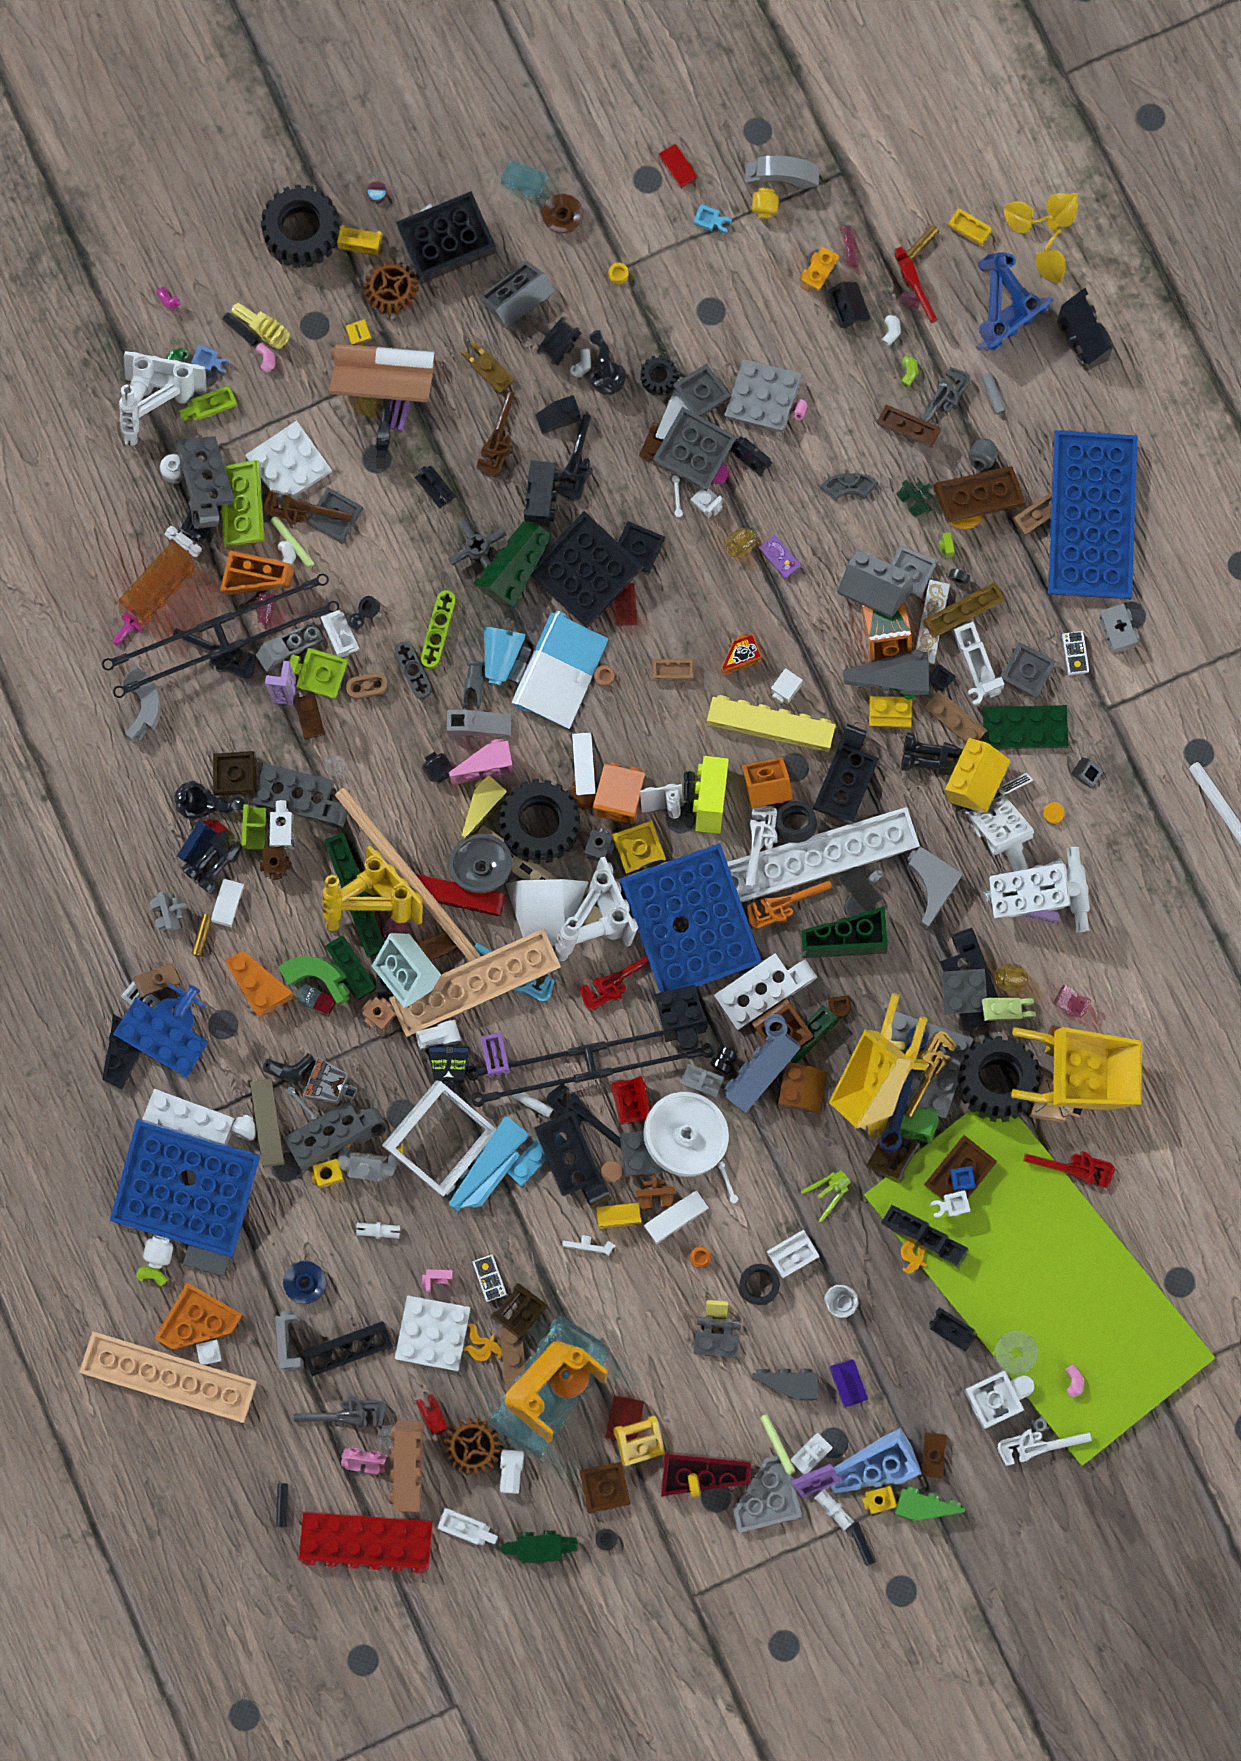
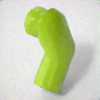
M905 356L902 359V364L906 367L907 373L901 380V383L909 388L919 371L916 359L912 356Z
M142 1266L136 1273V1278L139 1281L154 1279L160 1287H163L169 1281L159 1269L150 1266Z

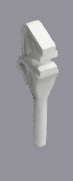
M773 806L756 807L752 811V819L754 820L750 822L752 849L745 884L747 889H753L760 849L764 844L766 849H772L773 843L778 841L775 831L777 810Z
M1030 1429L1021 1436L1001 1440L998 1444V1451L1005 1465L1008 1466L1015 1464L1012 1457L1013 1449H1009L1011 1446H1020L1017 1450L1020 1453L1019 1459L1022 1463L1044 1452L1090 1442L1092 1439L1090 1433L1044 1442L1041 1441L1042 1434L1040 1432L1032 1433Z

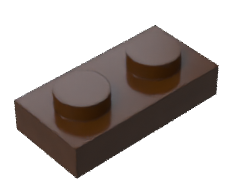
M315 693L294 698L304 740L325 735Z

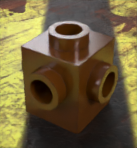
M284 847L263 848V859L259 860L260 871H264L265 876L269 877L270 880L282 879V876H287V870L290 869V858L286 857Z

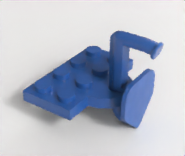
M169 983L168 986L180 993L178 999L167 998L153 1008L135 997L113 1035L187 1078L209 1042L191 1031L193 1013L189 1006L192 1001L204 1008L206 1004L195 997L197 993H200L196 986L189 985V989L186 991Z

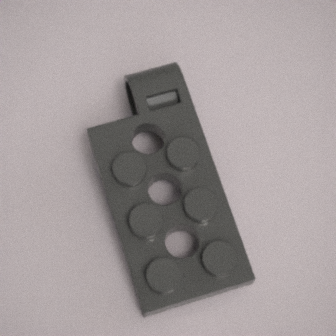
M216 436L178 439L175 442V446L191 497L189 506L193 525L196 529L217 527L219 524L217 506L230 505L235 500ZM196 455H202L205 458V462L198 460ZM201 473L208 474L211 480L203 478ZM207 492H213L216 498H210Z
M264 763L252 801L254 805L276 810V801H289V812H292L293 815L313 819L315 822L336 828L344 827L348 813L341 803L329 801L335 783L333 780ZM277 784H283V791L275 794L273 791L274 787ZM296 789H303V796L295 799L293 797L294 791ZM316 794H322L323 800L318 804L313 803V797Z
M347 1101L285 1136L284 1140L300 1169L304 1171L356 1140H359L362 1144L371 1138L382 1136L387 1131L388 1126L377 1108L366 1109L357 1115L350 1102ZM348 1120H353L350 1125H344ZM335 1130L331 1136H326L327 1132ZM316 1141L313 1146L307 1147L309 1142Z

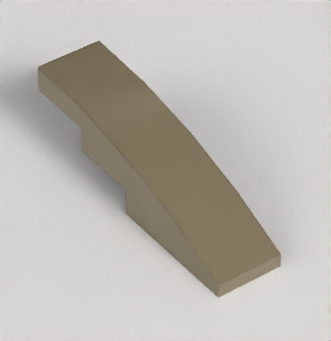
M272 1078L252 1081V1098L263 1168L284 1164Z

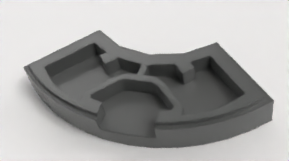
M861 473L838 474L826 480L820 486V489L834 501L846 495H858L865 499L878 485V481Z

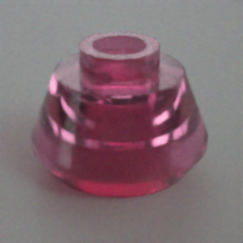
M390 917L383 923L381 933L386 941L390 933L410 934V926L407 921L397 923Z

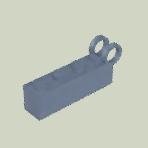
M771 1014L766 1018L764 1023L768 1035L766 1044L762 1048L758 1047L755 1050L750 1063H745L738 1072L739 1076L735 1080L731 1079L725 1087L726 1098L745 1113L800 1049L799 1043L787 1034L785 1019L779 1014ZM774 1022L782 1024V1028L778 1031L769 1029L770 1025Z

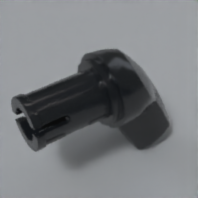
M309 1053L292 1066L266 1059L263 1071L279 1079L298 1083L304 1080L303 1075L315 1065L316 1061Z

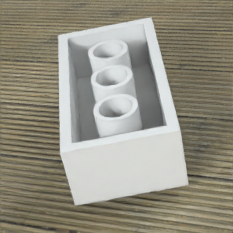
M156 1089L153 1090L142 1120L226 1145L232 1134L230 1132L231 1126L235 1121L233 1117Z

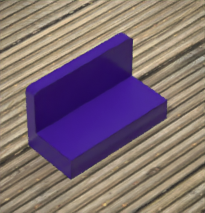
M853 1359L829 1367L844 1408L868 1399Z

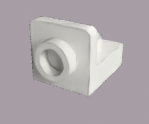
M709 488L707 491L700 489L690 500L708 518L712 514L714 516L717 515L723 508V498L721 496L717 497Z

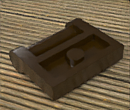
M887 1134L883 1138V1143L887 1147L895 1145L898 1141L897 1137L893 1134ZM902 1137L899 1149L888 1153L882 1150L878 1143L867 1163V1168L897 1183H901L904 1178L903 1173L914 1153L918 1152L921 1146L913 1140ZM901 1148H907L896 1170H890Z
M517 1283L513 1288L514 1291L502 1306L491 1314V1318L521 1340L547 1309L548 1305L524 1286ZM520 1296L524 1297L525 1300L507 1319L504 1315Z

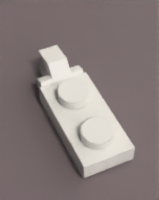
M445 1508L437 1529L477 1545H484L485 1541L496 1545L499 1536L489 1533L490 1527L486 1526V1524Z

